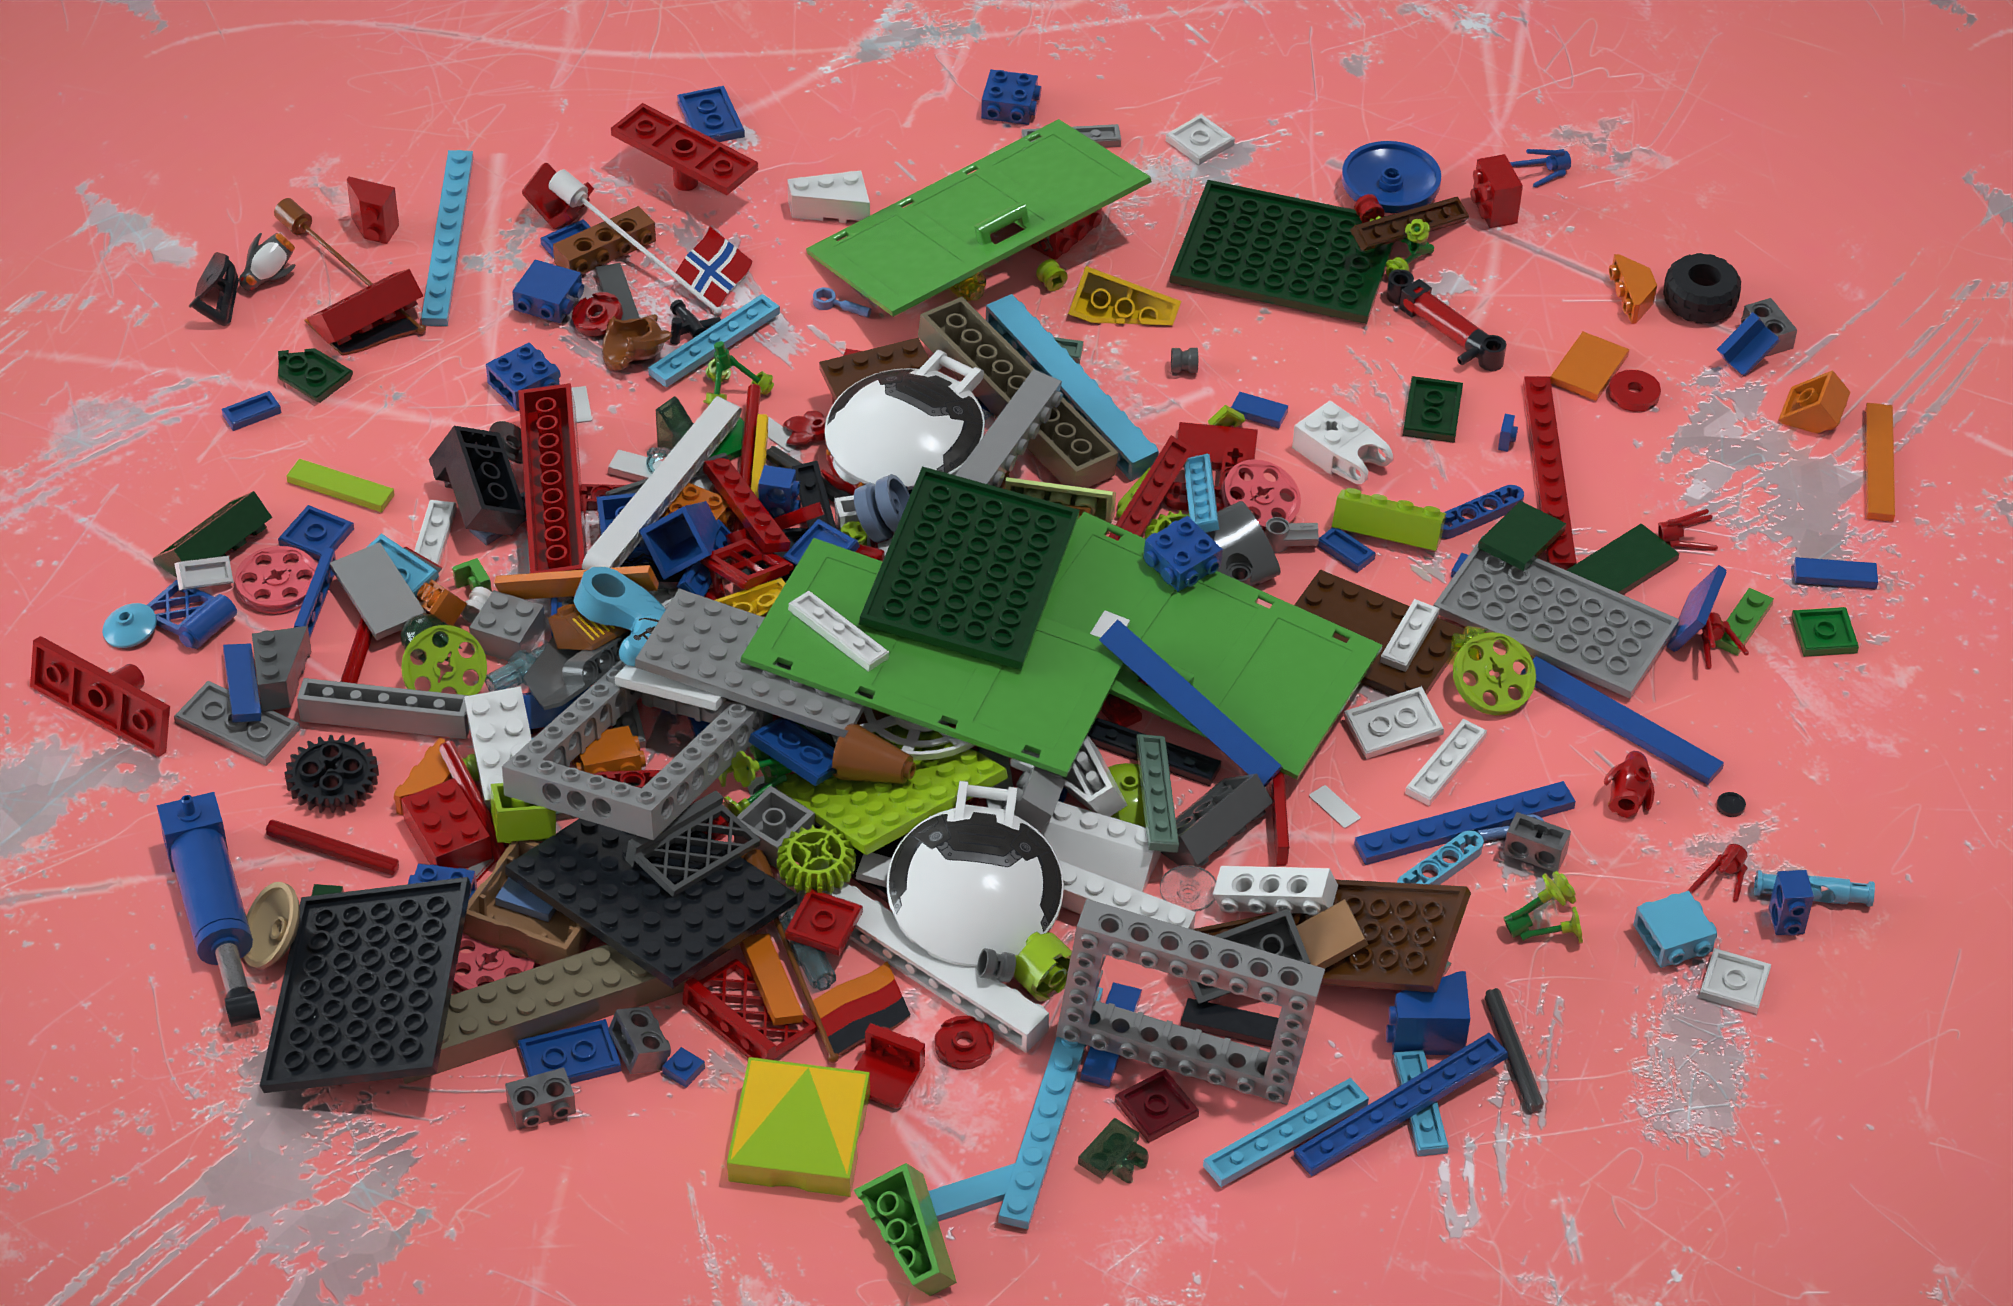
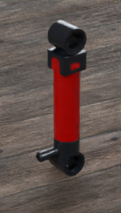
M1397 269L1389 274L1387 299L1393 304L1400 305L1399 309L1410 317L1418 315L1467 350L1457 357V362L1460 365H1464L1476 357L1478 358L1479 366L1487 371H1497L1503 367L1507 344L1502 337L1487 334L1432 295V287L1421 279L1414 282L1411 272Z

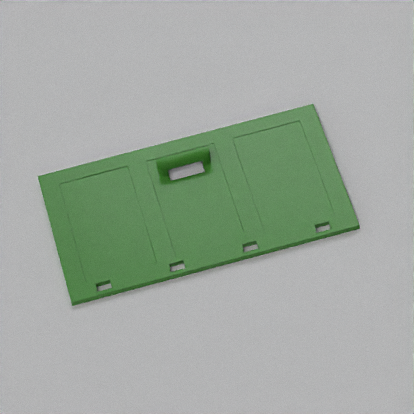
M1058 119L806 248L808 255L894 317L1152 181L1151 177ZM1012 223L1024 229L997 244L991 241L990 234Z
M1083 512L1076 522L1042 617L1089 634L1104 611L1129 619L1128 629L1281 764L1283 768L1280 772L1298 780L1382 650V644L1218 571L1206 575L1193 586H1187L1178 592L1171 584H1167L1153 567L1148 566L1143 558L1145 538ZM1109 531L1121 538L1117 541L1106 536L1107 532ZM1261 599L1272 604L1269 609L1258 604L1257 601ZM1337 633L1349 640L1345 643L1334 638V634ZM1123 664L1109 692L1110 694L1207 738L1155 690L1139 682L1140 677L1126 664Z
M816 538L812 539L741 656L742 663L1067 777L1124 664L1099 641L1100 637L1041 617L1022 670L859 625L860 615L882 565V561ZM807 591L812 592L889 651L888 660L868 672L788 610L789 603ZM779 662L791 666V670L779 667L776 663ZM861 691L873 695V699L858 695V692ZM943 720L955 724L956 728L940 724V722ZM1024 750L1034 752L1036 754H1039V758L1033 757L1023 752Z

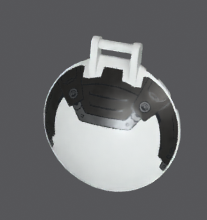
M937 350L920 369L888 370L858 381L837 398L828 413L825 423V439L828 451L832 454L835 463L842 471L864 484L870 482L876 484V481L880 478L893 474L903 482L907 490H913L922 466L955 475L984 436V414L978 400L972 393L982 381L984 371L977 367L971 368L948 357L947 353ZM944 366L965 376V378L960 382L938 372V370Z
M959 781L956 808L937 813L920 822L903 838L892 856L887 874V897L890 909L905 936L913 944L917 943L920 947L927 950L928 954L932 957L955 965L977 967L980 953L984 948L993 949L998 954L1008 952L1016 956L1026 946V940L1034 932H1039L1040 934L1047 933L1049 929H1052L1058 918L1064 890L1061 866L1056 853L1046 838L1028 822L1014 815L1017 797L1016 787L1000 789L968 785L966 781ZM969 796L1007 801L1006 809L966 805V798Z

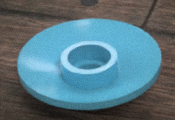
M127 604L116 609L107 617L102 633L106 642L113 647H133L145 641L153 633L157 618L153 609L145 604Z

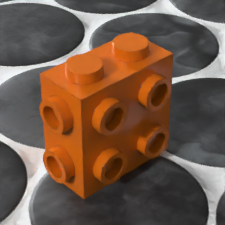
M688 483L659 519L683 506L707 501L715 519H719L729 528L734 522L735 513L721 495Z
M629 726L605 730L598 740L595 739L585 748L586 751L583 754L580 753L572 760V764L575 765L576 769L590 774L603 771H636L646 767L644 751L640 750L638 736L632 735Z

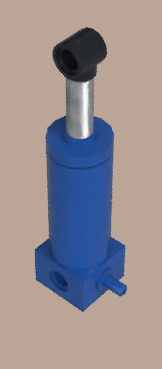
M215 792L193 797L191 795H184L181 800L156 805L172 872L176 874L197 954L203 962L219 965L227 993L224 1001L230 1026L235 1027L259 1021L261 1016L254 991L248 988L240 960L251 950L253 938L229 857L223 820Z

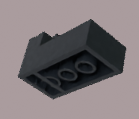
M454 425L428 459L433 469L435 480L444 481L446 488L453 489L466 529L512 536L526 518V509L500 433Z

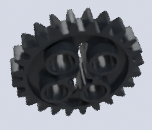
M329 735L328 741L318 737L317 744L307 741L308 748L298 747V755L291 754V762L286 763L287 771L284 774L287 790L291 791L292 799L298 798L300 806L307 803L308 810L319 806L320 813L326 807H330L331 813H334L336 807L339 806L343 811H346V804L349 803L357 807L356 800L366 801V793H373V785H378L377 776H379L377 758L373 756L371 748H365L364 742L356 745L354 737L348 742L345 741L344 735H341L338 740H334L333 735Z

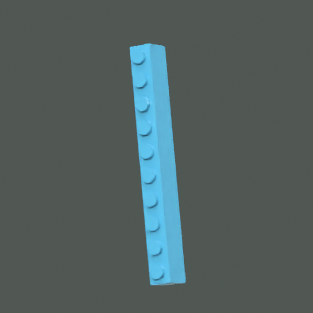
M1010 294L986 305V321L1035 370L1062 381L1060 392L1063 393V398L1118 452L1116 466L1130 481L1140 478L1149 467L1151 468L1159 455L1157 446L1143 435L1142 430L1128 419L1127 414L1114 404L1112 398L1099 388L1097 382L1084 372L1083 367L1070 357L1068 351L1055 341L1054 336L1041 326L1039 320L1027 311L1022 302H1019L1013 294Z

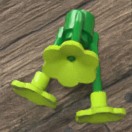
M738 751L736 757L731 760V766L718 777L721 787H726L728 773H733L735 780L741 782L743 787H749L751 781H754L756 778L755 772L763 767L767 776L774 777L775 779L748 799L744 798L739 803L726 796L723 805L737 817L770 786L774 788L778 784L787 781L786 774L791 773L792 770L771 756L752 760L750 756H746L744 751Z
M1558 871L1552 873L1554 880L1549 878L1546 873L1543 874L1542 877L1546 889L1538 893L1537 898L1519 910L1503 917L1511 936L1515 938L1520 935L1522 941L1530 937L1562 931V934L1573 932L1579 944L1583 943L1576 907H1572V918L1570 921L1560 922L1561 925L1529 931V927L1533 926L1529 913L1551 899L1557 900L1562 906L1566 905L1565 901H1569L1571 904L1576 902L1574 888L1569 884L1565 875L1559 874Z

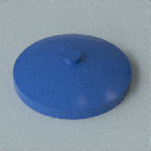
M1378 141L1360 146L1347 156L1342 168V184L1347 194L1354 201H1357L1364 195L1372 194L1376 196L1379 205L1382 206L1385 213H1400L1428 205L1436 198L1441 185V170L1436 160L1419 147L1398 141Z

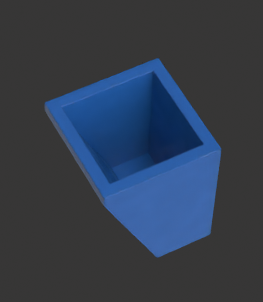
M707 501L683 506L639 530L663 579H667L712 555L719 525Z
M1458 971L1442 977L1437 993L1403 991L1396 994L1394 1006H1389V1024L1391 1025H1386V1042L1392 1043L1393 1055L1395 1052L1424 1050L1425 1055H1452L1466 1047L1471 1019L1466 971Z

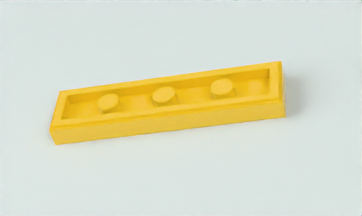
M758 414L751 490L758 499V483L763 467L766 464L768 442L767 414Z

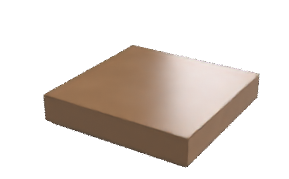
M1345 899L1296 926L1311 965L1324 969L1369 945Z

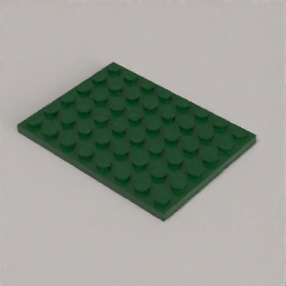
M1207 180L1171 271L1170 283L1367 324L1386 270V262L1390 259L1395 242L1362 251L1350 231L1355 225L1362 224L1360 216L1357 215L1354 209Z
M922 466L860 615L859 625L1022 670L1078 520L1080 510Z

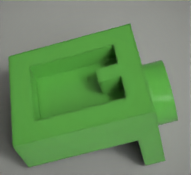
M478 558L452 568L454 584L457 588L469 585L471 590L475 587H484L492 592L490 578Z

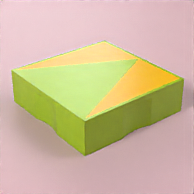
M749 1057L727 1160L728 1181L767 1187L788 1186L807 1192L851 1197L858 1160L857 1144L864 1128L870 1096V1072Z

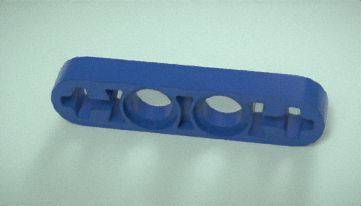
M1506 485L1445 511L1446 518L1442 539L1454 538L1505 516L1519 501L1523 502V489L1517 485ZM1491 504L1494 505L1496 509L1489 510L1486 509L1484 505ZM1471 514L1475 518L1465 519L1461 515Z

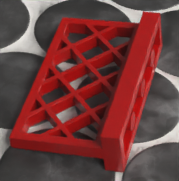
M734 959L700 981L693 977L685 982L682 1004L747 1058L774 1060L818 1030L816 1023L805 1014L803 1015L802 1022L796 1023L804 1027L802 1030H789L788 1024H784V1029L767 1028V1021H771L769 1013H767L762 997L747 996V989L758 990L753 975L737 959ZM736 971L743 977V980L726 979V976ZM707 987H722V994L712 993ZM726 988L743 989V995L726 994ZM725 1003L742 1004V1010H733ZM746 1004L764 1006L763 1012L746 1011ZM746 1019L763 1021V1027H753ZM767 1036L784 1038V1041L776 1046Z

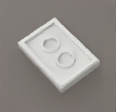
M1422 686L1344 711V718L1365 759L1444 734V728Z

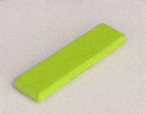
M300 458L286 475L288 483L381 513L395 496L394 488Z

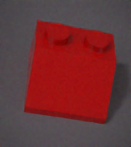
M348 176L346 180L352 220L364 239L388 244L399 227L395 187Z

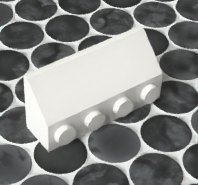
M1059 801L1052 817L1040 832L1052 846L1058 860L1144 892L1161 856V851L1148 850L1145 827Z

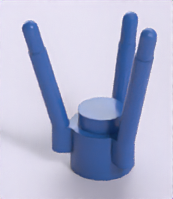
M1527 149V154L1550 156L1510 162L1512 167L1546 163L1548 170H1552L1554 173L1533 183V187L1543 185L1557 177L1565 176V170L1571 168L1570 154L1564 149Z

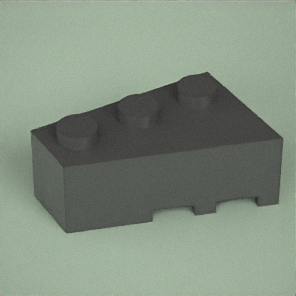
M308 626L252 633L262 711L291 707L299 686V677L304 673L306 659L310 657L312 652Z

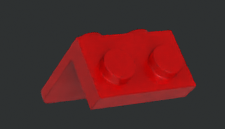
M543 163L522 189V195L553 229L564 223L569 225L579 216L578 210L582 209L585 205L571 207L549 189V182L557 172L549 163ZM586 182L584 185L588 188L587 194L589 197L594 188L589 182Z
M870 1023L865 1031V1051L854 1068L856 1071L870 1072L869 1099L893 1108L901 1107L925 1067V1043L920 1042L914 1037H907L893 1032L887 1027H880Z

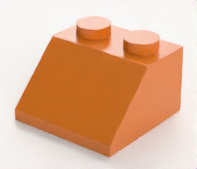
M1833 370L1792 386L1778 420L1781 424L1817 434L1825 430H1833L1840 424L1851 392Z

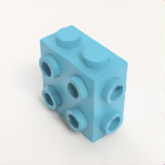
M1690 891L1671 894L1666 898L1654 902H1645L1637 906L1633 926L1660 968L1678 965L1685 960L1697 956L1703 957L1713 952L1715 939L1717 938L1716 927L1712 922H1709L1703 913L1700 902L1695 901Z

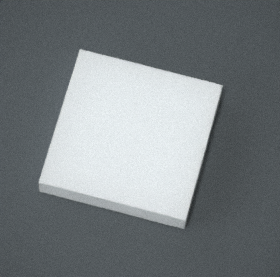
M1202 114L1167 133L1165 140L1198 165L1235 144L1233 136Z
M1714 948L1699 998L1757 1014L1772 964Z

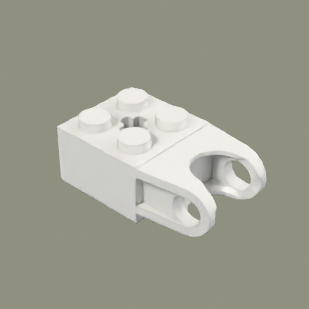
M1328 401L1294 425L1292 448L1330 475L1336 473L1355 484H1362L1368 480L1369 473L1364 463L1368 462L1378 466H1387L1393 462V453L1390 446L1367 425L1332 401ZM1378 449H1380V450L1383 451V453L1385 454V457H1383V456L1379 453V450H1378ZM1356 469L1360 472L1361 476L1356 473Z

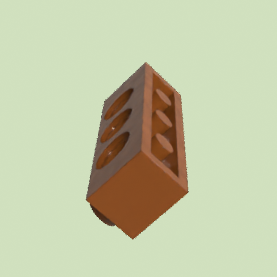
M639 206L610 218V220L643 247L656 241L655 222ZM605 221L553 244L554 263L557 266L581 272V275L638 250V248Z

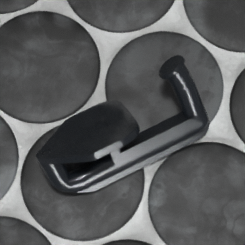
M219 252L213 254L197 282L195 298L188 305L189 308L192 307L200 314L222 326H226L231 322L239 283L235 265L229 260L228 255ZM213 287L220 290L216 309L201 300Z

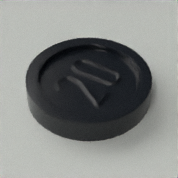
M1725 792L1718 797L1716 805L1721 814L1728 817H1737L1745 811L1746 802L1737 793Z

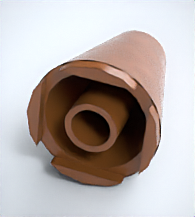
M851 723L845 727L844 730H848L845 738L839 737L833 753L832 768L837 769V773L833 774L834 777L850 781L903 784L908 779L913 778L916 764L913 762L911 755L860 725Z

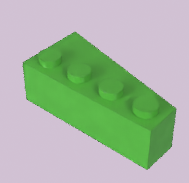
M905 1163L854 1189L855 1194L862 1200L867 1208V1213L877 1224L881 1231L880 1234L885 1242L890 1245L895 1253V1258L914 1287L932 1296L957 1283L923 1173Z

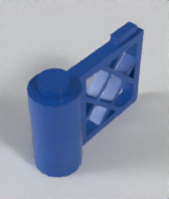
M175 580L147 604L153 611L166 608V612L155 614L157 618L156 625L178 635L184 646L194 649L202 646L237 615V609L233 602L222 594L214 597L198 589L180 590V592L185 593V596L170 598L179 591L178 580ZM204 602L201 606L190 608V603ZM186 604V609L171 611L173 606ZM186 617L179 625L171 622V619Z

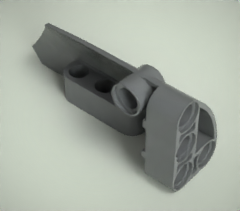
M1239 501L1218 511L1220 530L1206 532L1223 549L1221 567L1217 571L1250 586L1260 585L1279 576L1281 570L1271 544L1243 501Z
M574 597L564 600L562 606L574 604ZM631 630L595 650L558 649L553 635L542 653L524 675L527 686L544 710L563 706L597 682L621 660L619 648L622 641L631 634Z

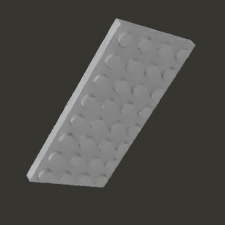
M1478 543L1433 605L1440 608L1439 615L1481 634L1495 632L1510 636L1523 645L1531 656H1537L1556 667L1631 699L1676 631L1680 620L1539 558L1526 570L1522 571L1479 549Z
M678 589L635 659L636 668L838 737L845 738L848 730H844L845 727L851 723L857 724L866 707L742 663L741 656L765 617L682 589ZM779 662L776 663L779 667L791 670V666ZM861 691L858 692V695L867 698H871L872 696Z

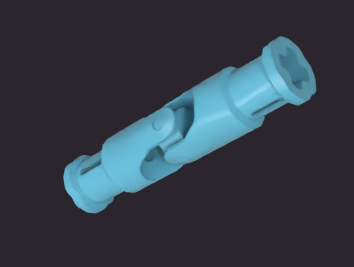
M1757 870L1754 882V895L1759 896L1761 893L1772 894L1777 875L1765 874L1761 870ZM1808 876L1814 895L1813 901L1845 905L1848 902L1864 903L1868 907L1873 906L1875 895L1874 881H1869L1867 884L1850 882V879ZM1821 886L1828 888V890L1821 892Z

